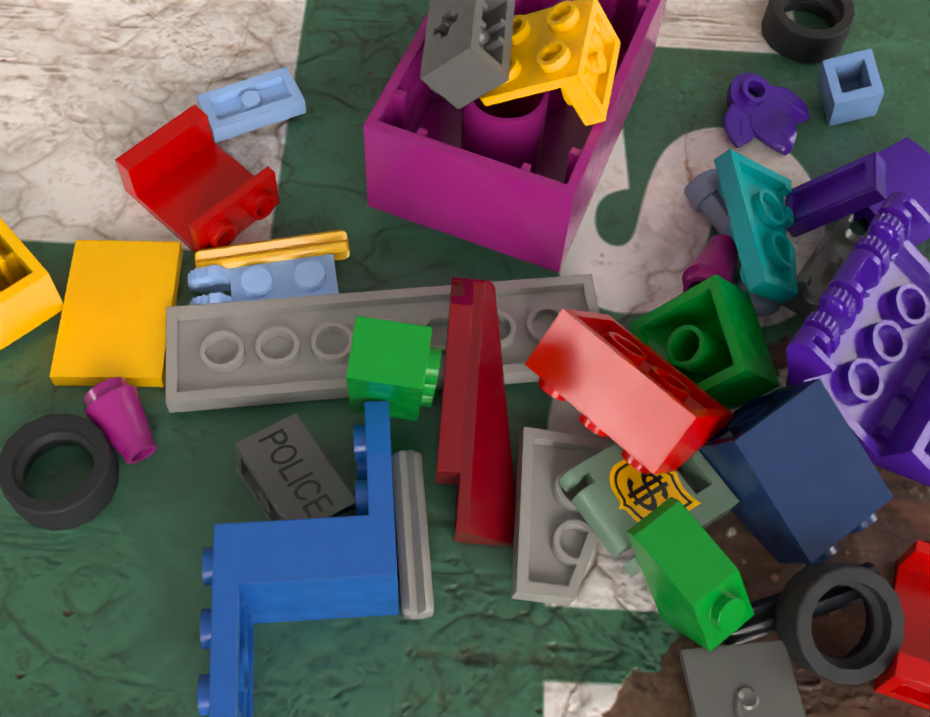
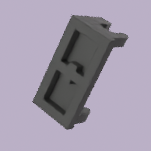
M854 214L841 218L833 231L826 233L797 275L798 295L783 302L782 306L805 319L812 311L817 312L820 305L819 298L825 289H828L829 283L850 252L854 250L858 240L863 237L854 234L849 228L854 220ZM867 229V231L865 232V237L868 236V232L870 229Z

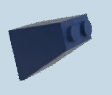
M820 378L774 389L745 403L733 412L734 416L730 422L699 449V452L739 500L731 511L779 563H805L806 566L828 560L837 552L838 548L835 545L847 534L859 532L872 525L878 518L876 511L893 498L890 490Z

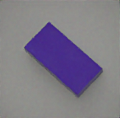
M873 152L792 188V193L786 196L785 207L788 206L793 211L794 224L786 230L795 238L886 200L885 161L877 152Z

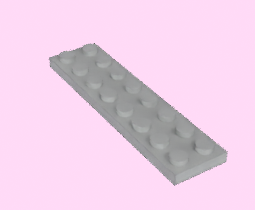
M592 274L492 282L496 290L505 384L538 381L540 377L530 370L525 363L562 308L599 313ZM451 285L166 307V405L169 413L349 398L346 375L356 316L433 327L430 346L442 348L435 390H442Z

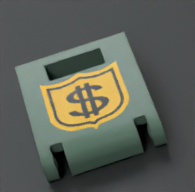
M616 442L570 469L559 480V484L565 492L572 490L587 480L590 482L589 486L581 490L574 497L572 503L614 559L632 548L626 531L670 497L679 500L703 529L729 513L739 502L699 450L680 466L699 490L697 494L677 470L655 475L652 473L644 474L636 470L621 456L623 448ZM636 555L631 557L623 566L629 577H633L642 571Z

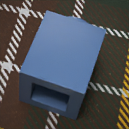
M872 48L822 60L817 87L828 127L875 116L884 95V89Z

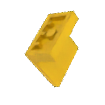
M598 0L563 1L547 9L526 15H514L509 81L479 97L484 106L561 88L564 100L568 105H573L585 126L605 122L621 42Z

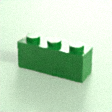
M356 316L346 375L351 412L365 413L364 402L389 401V417L418 421L420 406L432 407L442 348L430 346L433 327Z

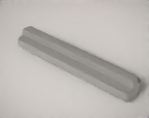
M417 450L397 451L392 455L391 459L401 610L403 617L406 619H425L431 617L434 613V598L422 455Z

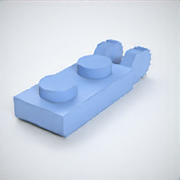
M334 254L229 269L219 265H210L205 268H195V270H190V273H188V287H190V290L200 292V294L212 292L209 295L202 294V296L192 298L189 305L339 294ZM231 291V296L220 292Z

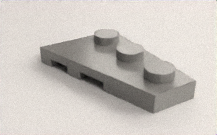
M523 427L518 436L511 599L569 606L576 599L598 537L572 503L574 497L581 490L589 486L590 482L587 480L572 490L565 492L559 484V480L570 469L614 444V440Z

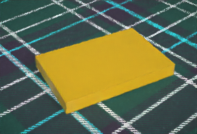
M75 241L49 376L54 386H96L110 378L123 377L128 385L136 387H165L166 307L176 306L183 259L181 242Z

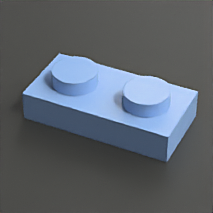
M288 67L196 95L199 108L208 115L215 143L306 113L305 99Z

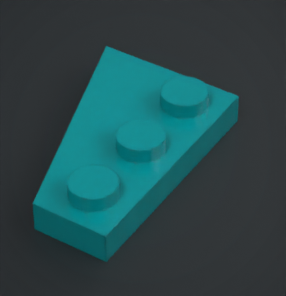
M729 149L714 159L719 178L717 183L718 191L725 201L730 220L728 230L737 246L741 262V279L748 291L782 304L798 295L795 248L786 237V229L794 224L793 211L788 206L784 208V197L792 193L791 180Z

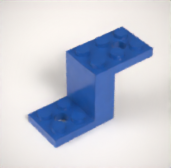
M389 401L364 402L365 424L353 425L354 453L357 467V480H355L357 516L214 524L213 547H204L202 552L203 583L205 586H211L212 608L202 609L200 614L202 649H210V674H200L198 679L197 698L200 716L253 717L254 624L399 615Z

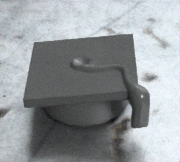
M783 640L717 646L711 652L705 648L680 650L679 655L691 703L692 717H806L789 654Z

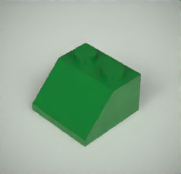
M716 274L629 323L632 334L728 410L735 409L780 386L749 293Z

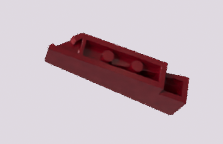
M452 277L435 483L457 485L453 542L513 547L516 495L496 290L494 284L489 280Z

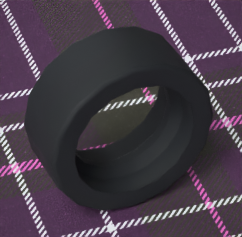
M769 0L761 22L763 37L773 50L785 58L802 63L822 62V60L830 59L841 51L856 17L854 3L852 0ZM797 10L816 14L824 19L830 28L822 30L803 27L789 19L785 12Z
M68 413L44 415L24 424L7 440L0 454V487L4 497L13 509L28 523L51 531L74 529L95 519L110 504L119 484V464L102 430L88 419ZM68 445L84 447L90 452L93 458V469L88 479L75 492L59 499L50 500L37 499L29 493L25 484V478L32 464L43 453L58 446Z
M820 561L803 567L786 583L777 602L775 626L779 640H783L789 657L796 665L835 684L859 685L877 678L893 663L895 654L898 653L903 642L905 617L899 596L882 576L862 566L844 562ZM836 585H843L857 590L862 596L866 610L865 630L859 643L847 655L833 658L819 652L815 646L811 633L812 614L819 599L830 588Z

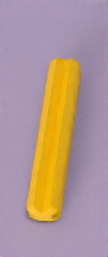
M339 229L201 249L195 252L196 268L219 265L229 269L334 254V261L349 257L350 248L345 230Z

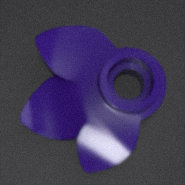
M754 73L739 74L728 86L727 105L729 109L723 117V125L734 147H743L755 137L774 151L784 156L788 155L796 140V124L804 123L810 119L808 108L803 100L788 88L770 86L763 77Z

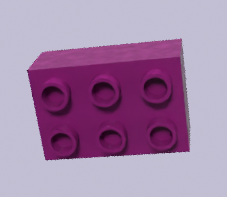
M515 0L514 15H526L553 7L563 1L574 0ZM598 0L621 44L606 121L587 126L584 125L573 105L570 106L566 103L561 88L490 106H484L480 98H477L464 107L457 109L440 94L432 91L420 79L428 21L427 14L363 125L368 206L560 273L652 61L667 0Z

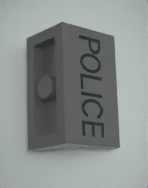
M297 413L235 443L236 472L268 521L339 517L356 508L355 497Z

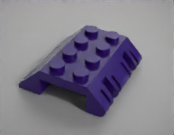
M894 192L887 197L877 216H874L870 222L868 236H863L858 240L854 250L850 252L829 283L828 289H825L819 298L820 305L817 312L812 311L806 317L803 326L798 329L788 344L789 386L820 378L874 465L930 487V262L908 240L911 230L930 223V215L910 195L903 192Z

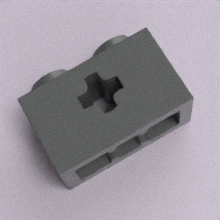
M430 0L420 79L432 91L440 94L457 109L464 107L509 81L515 0Z

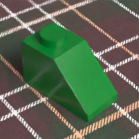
M670 497L626 531L660 617L667 625L711 652L754 615L738 568L679 500Z

